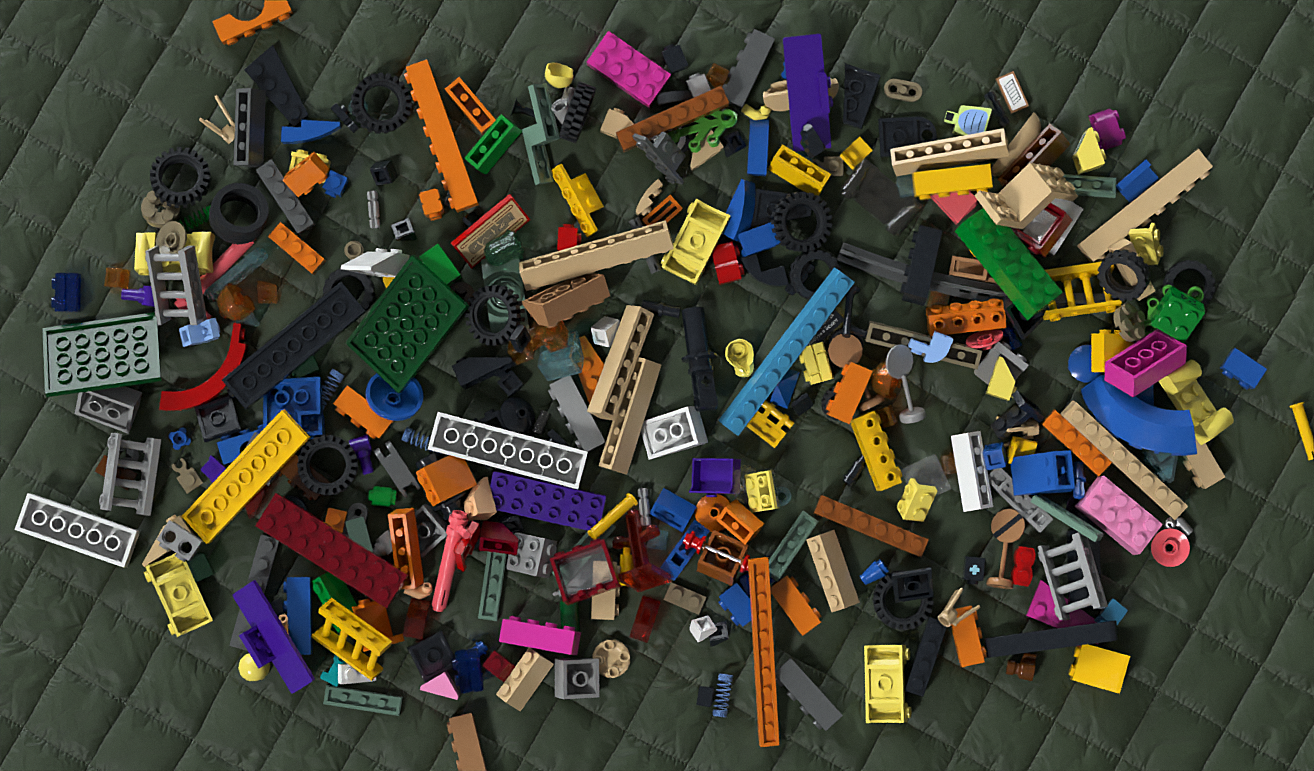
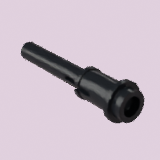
M861 454L857 462H853L847 474L843 475L842 481L849 486L857 483L858 476L865 468L863 466L865 464L863 454Z

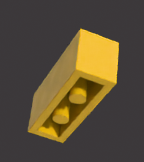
M783 144L768 170L802 191L814 193V195L818 196L831 176L829 172Z

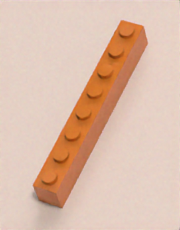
M426 59L407 66V72L404 75L407 84H412L413 90L410 92L413 101H418L420 108L417 109L419 118L425 121L426 126L423 127L426 138H431L432 144L429 147L432 155H436L438 158V162H435L438 172L444 175L445 179L442 180L445 191L449 190L451 195L448 198L451 209L455 208L458 213L478 206L474 189L428 60Z

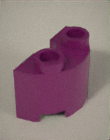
M1107 109L1088 116L1093 130L1097 131L1100 142H1098L1100 149L1107 150L1122 145V140L1126 139L1123 128H1119L1117 121H1120L1117 110Z

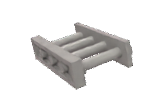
M159 246L146 250L145 259L148 265L158 325L171 320V317H189L190 325H198L207 320L195 246H186L179 250L178 254H160ZM162 261H179L181 272H163ZM165 280H182L185 291H166ZM168 298H185L188 309H170Z
M111 433L107 442L109 451L103 493L99 499L100 509L111 511L112 505L132 507L136 509V514L151 516L161 439L147 438L145 443L121 440L122 434ZM120 448L144 451V460L137 462L118 459ZM117 467L141 470V480L134 481L116 478ZM114 487L138 489V499L113 497Z
M1079 532L1072 535L1073 540L1071 543L1050 550L1049 546H1038V557L1043 563L1055 604L1054 611L1059 620H1069V612L1090 605L1093 606V609L1108 607L1088 538ZM1072 550L1077 551V561L1055 568L1052 557ZM1079 568L1082 569L1084 575L1082 580L1064 586L1060 585L1058 575ZM1085 586L1088 588V598L1066 605L1063 594Z

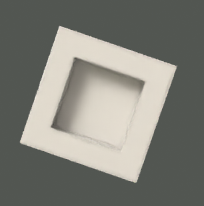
M604 316L591 327L594 344L610 347L620 325V320Z

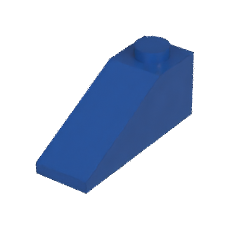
M696 520L692 522L659 568L661 572L674 581L696 551L692 547L688 550L685 549L683 541L686 534L694 531L696 537L702 538L710 532V530Z

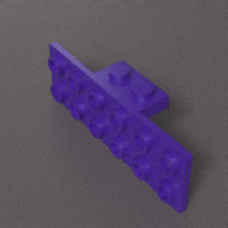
M821 34L784 37L783 49L793 151H805L800 144L802 139L800 132L803 125L807 123L812 125L825 147L831 148L828 113H830V107H833L832 96H828L831 80L830 76L827 77L824 71Z
M499 471L493 472L490 485L495 507L498 511L587 531L602 519L606 500L605 495L570 488L533 477L530 479Z
M256 580L235 592L232 596L251 626L249 630L240 634L239 637L258 669L272 661L292 694L314 681L315 678L311 670L306 665Z

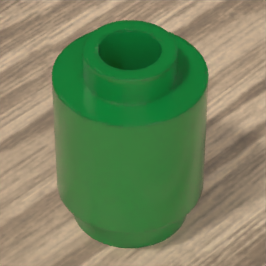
M373 486V490L369 489L368 501H372V505L388 507L395 505L396 490H392L391 487Z

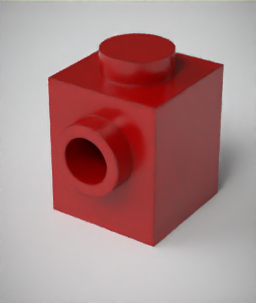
M563 224V227H558L557 251L577 246V244L581 245V233H578V228H574L572 224Z

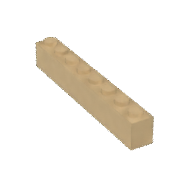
M1199 149L1196 150L1079 243L1077 247L1090 263L1094 261L1100 262L1106 257L1107 247L1124 237L1128 240L1130 238V229H1136L1139 225L1143 228L1151 221L1149 217L1154 213L1157 216L1166 209L1164 205L1169 201L1172 204L1181 197L1179 193L1184 189L1186 192L1196 185L1194 181L1199 177L1201 180L1206 178L1213 166Z
M665 220L519 262V270L526 291L536 290L542 286L554 285L563 280L575 279L577 276L592 274L602 269H610L616 265L627 264L640 258H648L654 254L666 253L674 249Z
M1072 400L1060 413L1063 418L1172 519L1176 520L1188 507L1077 402Z

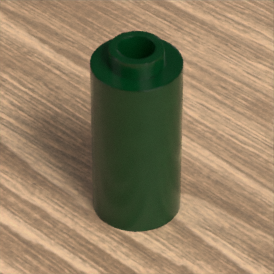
M560 601L561 629L564 626L575 627V631L580 632L579 602L566 605L563 601Z

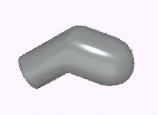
M1169 517L1165 522L1167 529H1180L1185 536L1194 531L1182 517H1178L1176 520Z

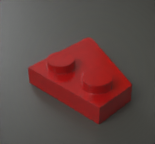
M474 521L465 528L470 533V537L468 539L462 538L460 542L456 543L453 550L457 568L462 571L466 570L465 559L468 554L472 555L481 533L479 523Z

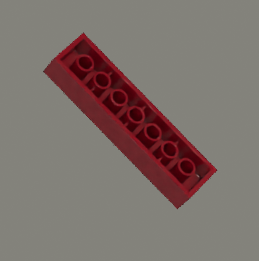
M275 493L255 525L260 530L385 608L391 606L409 577V574L279 493Z

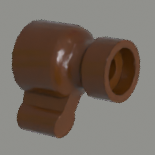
M1024 653L1020 663L1008 659L1006 675L1016 674L1019 679L1032 681L1037 654Z

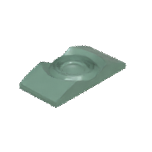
M519 254L482 259L484 287L491 285L508 287L507 289L514 290L513 294L519 295L517 301H524L525 294L519 270ZM493 297L487 301L491 332L498 333L505 328L508 322V309L502 300ZM521 305L520 309H525V313H521V317H525V321L520 322V324L524 325L527 330H530L527 309Z

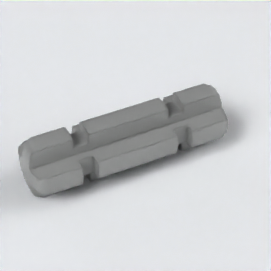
M368 191L370 227L379 228L377 191Z
M647 488L638 489L642 526L651 524Z

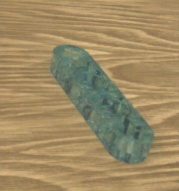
M262 247L253 250L209 286L204 292L205 297L211 303L219 300L264 263L268 258V254Z

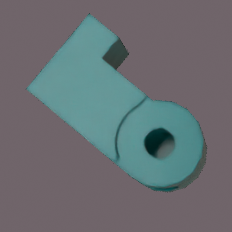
M334 655V663L329 672L323 671L320 678L338 687V664L346 662Z

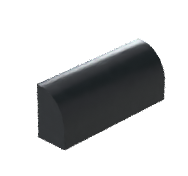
M1078 531L1066 532L1067 544L1072 542V535L1078 533ZM1088 538L1101 581L1100 541L1094 542ZM1076 550L1067 552V564L1078 560ZM1080 568L1067 572L1068 584L1082 580L1084 577L1083 571ZM1085 586L1068 592V604L1088 598V588Z

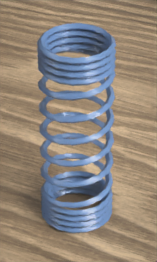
M332 369L330 374L336 379L327 376L332 383L324 381L330 388L321 385L327 391H322V395L325 396H322V398L326 400L330 399L325 394L333 396L327 389L335 392V389L329 384L338 387L334 381L341 383L345 377L335 369Z
M407 427L401 440L407 443L411 439V445L416 440L415 446L417 447L420 444L421 449L426 444L425 451H427L429 436L423 446L422 442L425 434H423L417 444L420 432H418L412 442L415 430ZM436 452V454L440 457L442 453Z
M719 673L718 681L728 684H717V686L727 689H716V691L728 695H715L727 700H714L726 705H714V707L724 710L713 709L712 715L726 718L728 709L723 707L729 706V704L721 701L730 700L722 696H730V693L724 691L731 690V688L726 686L732 685L730 682L733 680V675Z

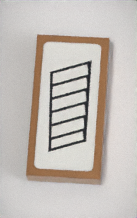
M1014 71L995 79L1010 114L1029 106Z

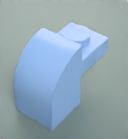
M216 318L205 320L198 325H186L179 328L183 347L214 341L220 337V327Z
M934 331L929 345L911 338L908 347L912 348L911 352L922 355V353H925L924 362L933 363L942 360L947 355L953 338Z

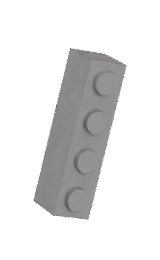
M570 374L550 384L551 389L548 392L553 400L557 399L560 404L557 409L562 417L566 416L569 421L566 426L571 434L575 433L578 440L575 443L579 450L589 452L606 443L592 415L587 412L588 408Z

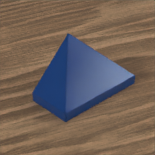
M789 369L774 388L769 403L788 409L800 372Z

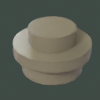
M350 241L346 244L344 252L349 259L353 260L362 255L364 249L360 242Z

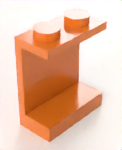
M451 455L416 472L418 482L423 486L426 497L432 506L477 485L465 459Z
M370 598L358 601L359 605L352 607L355 615L389 638L392 644L404 641L403 633L393 636L387 610L384 606L376 601L370 602ZM363 645V652L369 651V649Z

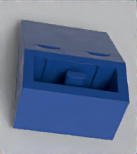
M1071 450L1013 457L1010 465L1014 496L1064 493L1075 489Z

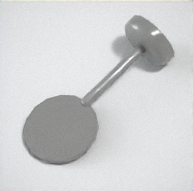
M899 344L890 349L886 358V369L891 377L896 379L902 378L908 408L900 413L899 418L902 423L909 424L923 420L926 417V412L924 408L913 407L906 378L912 369L913 355L907 346Z

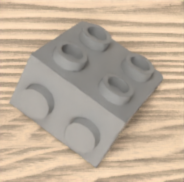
M1004 341L1002 343L997 342L980 362L978 370H974V374L989 385L997 357L1004 358L1014 380L1025 371L1028 364L1025 363L1027 360L1019 353L1015 355L1011 352L1012 348Z
M515 532L514 535L519 539L517 555H508L506 568L511 571L549 579L552 572L549 558L554 557L556 553L557 541Z

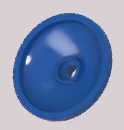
M376 373L367 384L366 400L370 408L377 415L388 420L400 421L414 416L419 411L423 402V390L419 382L413 378L402 393H397Z

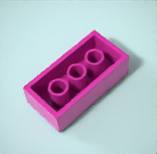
M609 31L586 62L587 66L648 108L651 107L657 95L661 93L671 78L669 72Z
M1157 329L1106 361L1104 380L1128 395L1135 397L1186 364L1187 345Z

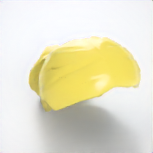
M733 340L725 349V357L734 367L736 375L739 377H749L754 369L753 347L747 340Z

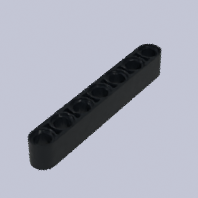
M1116 620L989 637L984 638L987 658L1115 641L1119 640Z

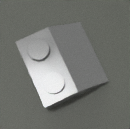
M555 658V697L561 699L599 697V659Z

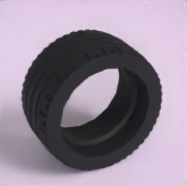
M244 183L228 184L220 189L212 200L209 210L210 226L223 241L237 245L252 242L258 238L265 228L269 213L268 203L263 194L254 186ZM230 201L244 202L256 212L257 221L250 226H234L222 216L221 206Z

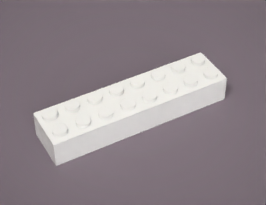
M440 412L437 413L428 450L575 489L579 488L588 454L587 451Z

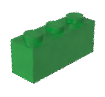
M501 114L467 154L465 159L486 175L520 135L522 130Z
M329 572L311 581L313 590L318 595L322 605L332 597L353 613L352 607L357 606L344 581ZM332 624V626L336 629L337 633L341 632V629L339 627Z

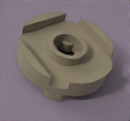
M150 191L142 201L141 212L149 225L161 228L164 224L178 219L180 205L179 208H175L174 204L171 207L167 206L166 202L162 203L160 198L155 196L154 191ZM163 206L166 209L158 212L157 207Z
M1129 303L1116 308L1114 311V324L1116 327L1119 326L1122 331L1119 333L1120 336L1128 342L1144 338V313L1141 310L1138 311L1135 306Z

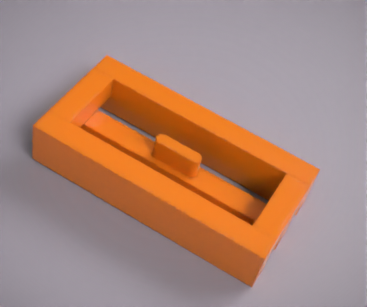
M669 195L646 215L642 221L647 226L655 224L676 206L677 209L665 219L668 223L683 208ZM669 201L672 202V204L669 207H667L660 215H658L652 222H648V220L656 212H658L665 204H667Z

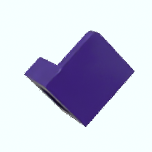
M211 455L207 463L201 468V471L213 483L227 467Z

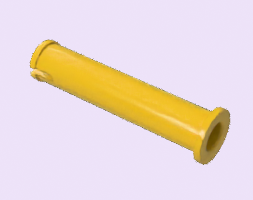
M1300 402L1289 407L1293 410L1309 461L1313 460L1311 452L1313 451L1314 454V437L1303 406L1304 402Z
M627 493L626 497L587 531L588 535L593 540L602 535L632 506L638 504L635 497Z

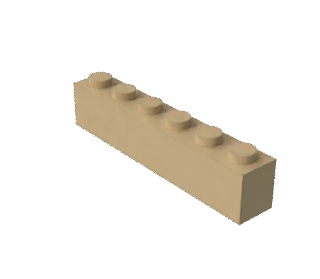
M1004 128L890 149L892 167L896 177L913 174V172L930 171L1010 156Z
M626 306L587 412L600 419L615 421L654 317L652 312L640 306Z
M638 357L615 421H612L598 466L627 475L661 364Z

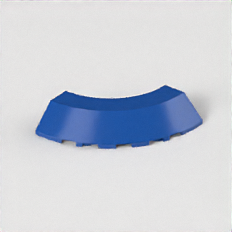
M1100 375L1081 389L1084 402L1089 411L1091 410L1096 417V421L1106 427L1107 431L1117 439L1121 438L1129 442V445L1141 450L1142 448L1152 450L1156 454H1159V452L1172 453L1171 456L1197 454L1194 425L1189 410H1166L1151 406L1136 396L1132 397L1104 380L1105 375Z

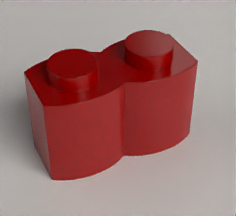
M733 241L716 245L712 253L719 285L742 280L741 275H745L742 263L738 264L737 257L740 256L738 245L734 246Z
M1022 546L1016 548L1014 552L1015 566L1011 572V581L1014 585L1027 587L1032 581L1031 567L1035 561L1034 548Z

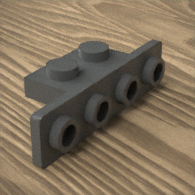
M661 132L653 144L645 136L638 134L632 136L637 142L636 145L645 151L646 157L656 164V169L665 175V179L668 182L681 185L684 183V180L676 170L686 155L667 133Z

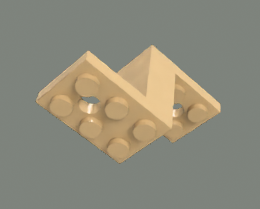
M1029 163L999 193L979 191L975 197L996 225L1024 229L1055 198L1074 201L1078 195L1074 191L1075 187L1066 181L1063 177V171L1058 167Z

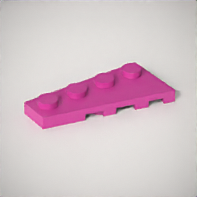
M1042 580L1039 581L1026 616L1055 628L1097 623L1093 617L1082 609L1069 612V620H1059L1054 611L1055 604L1050 587ZM1064 597L1066 605H1068V599Z

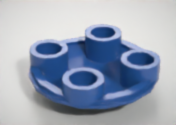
M1091 345L1077 347L1070 354L1068 370L1078 381L1091 383L1097 377L1104 374V372H1091Z

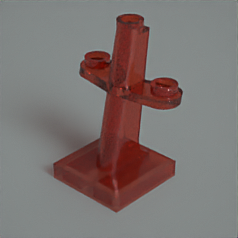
M636 509L629 510L627 512L628 515H626L629 537H614L612 546L615 549L631 546L634 568L618 574L619 582L637 592L672 582L671 574L649 562L645 542L658 537L661 534L660 529L657 525H648L646 530L643 531L639 511Z

